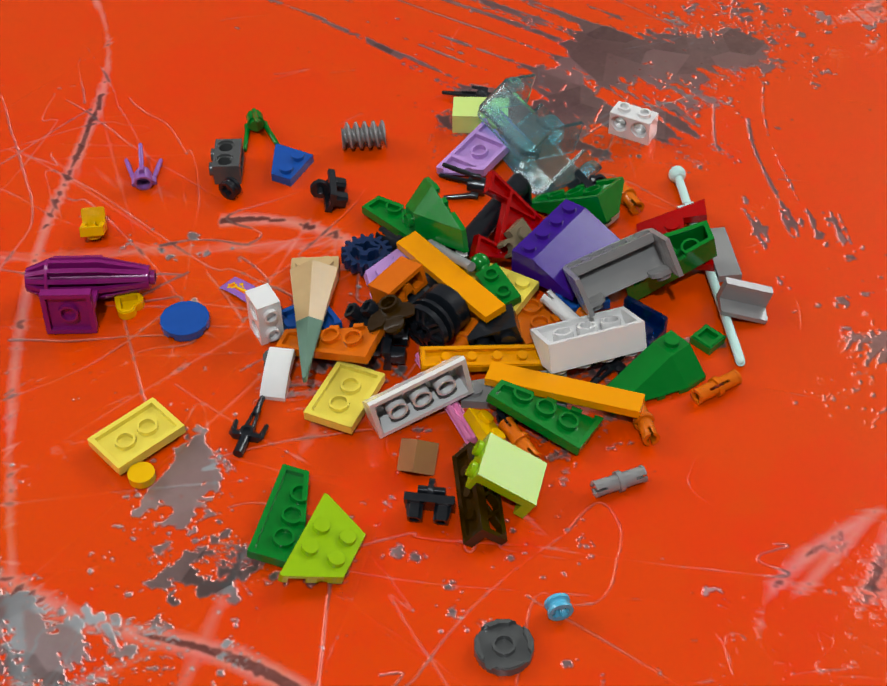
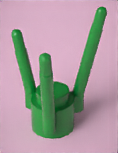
M255 108L249 111L246 115L247 123L244 125V151H247L250 130L257 132L264 128L275 145L279 144L268 126V122L264 120L261 111Z

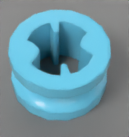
M566 593L553 594L544 601L548 618L552 621L564 620L574 612L573 605L570 603V597Z

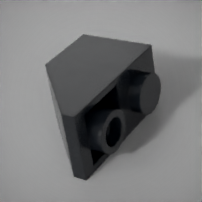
M512 303L506 305L504 313L488 323L481 319L467 336L469 345H510L523 342L519 320Z

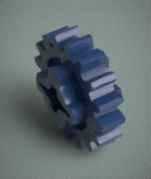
M361 234V238L353 236L352 242L345 241V246L341 247V261L345 269L351 268L352 274L359 271L360 276H363L367 269L392 252V246H389L388 240L382 241V236L374 238L373 234L369 236Z

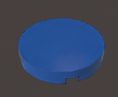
M182 301L172 304L160 316L161 330L166 337H173L175 341L182 342L197 339L210 326L209 312L205 306L198 302Z

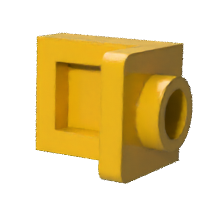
M103 206L82 208V224L79 227L80 237H87L88 240L100 239L107 230L105 208Z

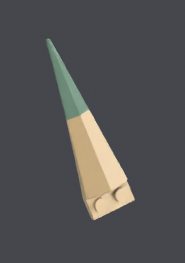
M339 256L291 259L290 277L302 380L304 383L307 382L325 315L339 280Z

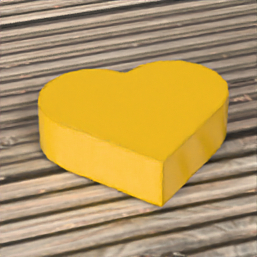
M130 293L114 297L118 316L122 320L134 318L137 311H140L145 306L144 298L140 293Z

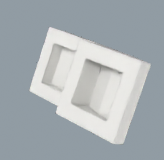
M269 347L259 395H263L265 397L264 400L286 401L291 384L290 374L296 356L295 349Z

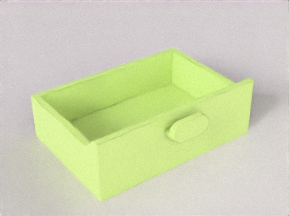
M453 97L452 133H471L485 118H489L494 129L497 128L501 133L508 134L509 97Z

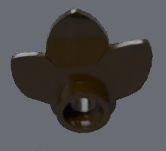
M395 295L384 296L378 303V311L370 316L367 328L369 332L383 328L387 334L395 335L404 328L405 318L415 314V307L411 302H402Z

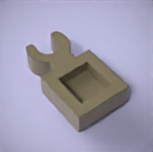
M523 218L516 220L504 233L507 239L500 241L497 245L498 249L507 247L508 253L504 256L505 259L512 257V250L532 231Z

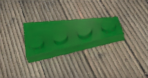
M377 196L362 206V213L395 235L406 237L413 232L405 224L404 215L407 212L403 204Z
M502 379L491 390L486 399V402L575 455L580 453L604 420L603 417L595 415L594 418L582 414V409L574 406L571 409L556 404L557 400L550 397H536L533 391Z
M286 464L282 465L248 547V558L284 567L305 529L309 471Z

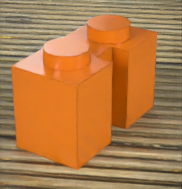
M401 256L370 282L368 287L372 299L376 303H379L384 296L391 294L400 298L402 302H408L407 296L410 293L417 294L428 284L422 264Z

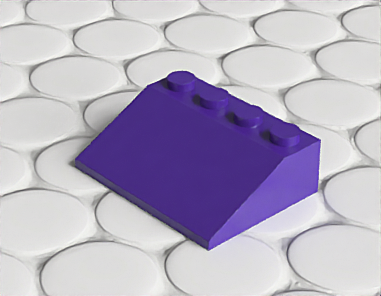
M565 199L512 250L511 271L537 280L540 286L573 301L576 296L565 276L563 267L620 239L587 208Z

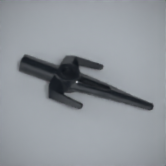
M472 86V89H477L478 91H442V94L458 97H504L503 93L488 92L487 87Z
M627 356L617 357L611 362H602L603 366L590 382L597 384L610 373L621 372L626 368L622 361Z
M263 395L260 396L245 425L237 429L238 419H235L230 428L229 434L233 439L238 440L233 451V455L238 458L243 457L249 442L258 443L261 441L269 427L266 424L260 433L255 431L265 399ZM255 416L254 421H253V424L250 425V423H251L253 417Z

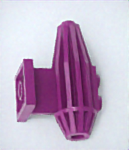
M103 255L53 256L27 267L24 279L27 292L39 296L47 334L97 333L99 327L95 310L97 300H105L151 289L152 284H156V270H152L150 265L103 257Z

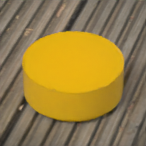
M148 462L135 463L127 471L130 485L137 489L147 488L156 480L154 466Z

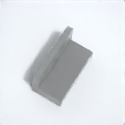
M725 277L716 294L719 313L728 317L766 324L768 321L766 306L774 294L773 288L771 286Z

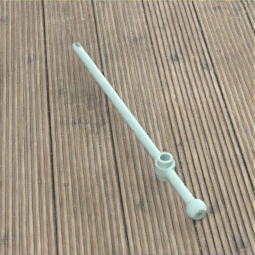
M673 166L668 172V177L676 184L683 204L677 206L678 209L694 202L691 201L684 182L686 177L685 169L681 166ZM705 271L719 312L716 294L720 289V284L716 272ZM719 313L735 362L738 366H744L745 357L732 319Z

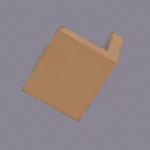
M401 438L397 470L433 476L435 474L439 443Z

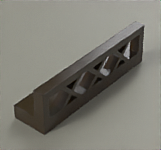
M469 442L452 456L463 544L472 548L482 539L487 538L503 545L508 540L501 495L479 483H476L471 489L465 487L468 478L465 472L474 459L472 450L475 444ZM486 499H487V501L490 503V505L492 506L493 510H492V509L490 508V506L487 504ZM489 521L494 526L496 531L490 529Z

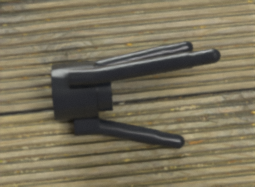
M442 163L443 167L469 178L443 173L439 174L440 178L466 183L467 191H471V193L445 195L443 198L446 197L447 200L478 199L479 195H485L483 191L486 178L481 177V174H475L456 166Z

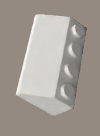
M622 306L594 313L595 316L591 318L585 315L530 329V335L542 366L551 374L560 375L570 369L588 368L593 363L611 362L617 357L635 356L638 352L644 351L647 348L645 321Z
M456 355L362 401L367 418L379 438L382 439L474 393L466 359L464 356Z

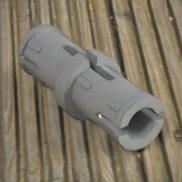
M643 465L623 472L619 470L614 471L610 476L592 480L590 486H595V488H591L592 493L596 498L615 491H619V493L624 492L627 487L647 482L648 477H643V475H647V471Z

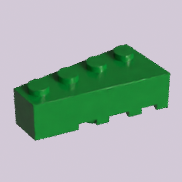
M707 220L663 234L670 238L683 274L717 256L715 239ZM671 273V277L663 281L646 278L626 287L625 290L630 304L677 279L678 276Z

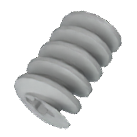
M372 120L370 127L367 126L366 121H363L361 128H359L357 122L353 123L352 128H350L348 122H345L344 129L341 128L343 150H346L347 144L350 145L352 150L355 149L356 143H358L360 149H363L365 143H367L369 149H372L373 142L376 143L378 148L381 147L382 142L386 145V131L383 120H380L379 126H376L375 121Z

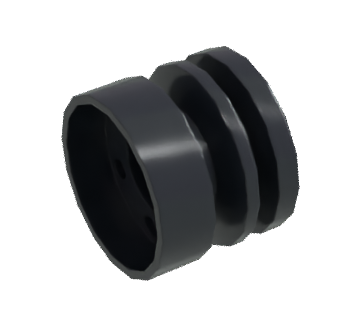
M434 284L420 296V299L413 303L415 314L405 318L404 327L409 329V336L420 346H445L453 336L469 323L470 311L465 300L457 291L444 284Z

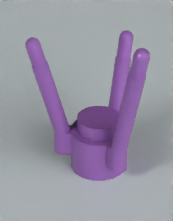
M139 143V168H137L135 173L127 158L124 159L131 178V185L140 190H147L152 185L157 184V176L163 159L160 158L152 174L149 168L144 166L143 145Z

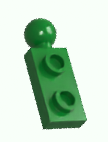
M477 253L471 258V261L476 264L474 271H476L475 278L477 282L505 305L512 303L515 306L522 302L521 295L497 263L490 266L488 256L483 253Z

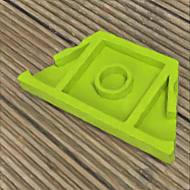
M324 493L282 568L278 581L287 583L288 579H305V583H318L321 581L332 584L343 583L364 542L366 534L328 494Z

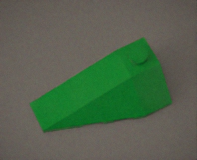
M424 178L406 204L407 214L404 215V220L407 228H410L413 232H418L426 239H433L442 245L463 253L469 252L466 228L457 214L450 211L446 197L440 198L438 195L440 193L439 186L431 178Z
M623 177L602 179L596 181V185L585 188L584 184H581L566 192L564 189L539 194L532 199L531 207L535 211L550 214L567 199L587 208L605 225L611 222V218L619 213L624 179Z
M670 330L653 341L606 386L645 394V401L654 398L659 401L665 399L667 394L677 391L679 394L688 392L704 381L706 375L691 345Z

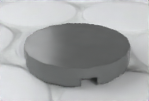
M496 619L486 623L481 627L478 635L476 634L474 639V656L478 664L487 672L497 676H512L522 672L530 665L534 656V639L530 631L525 626L521 627L516 624V621Z

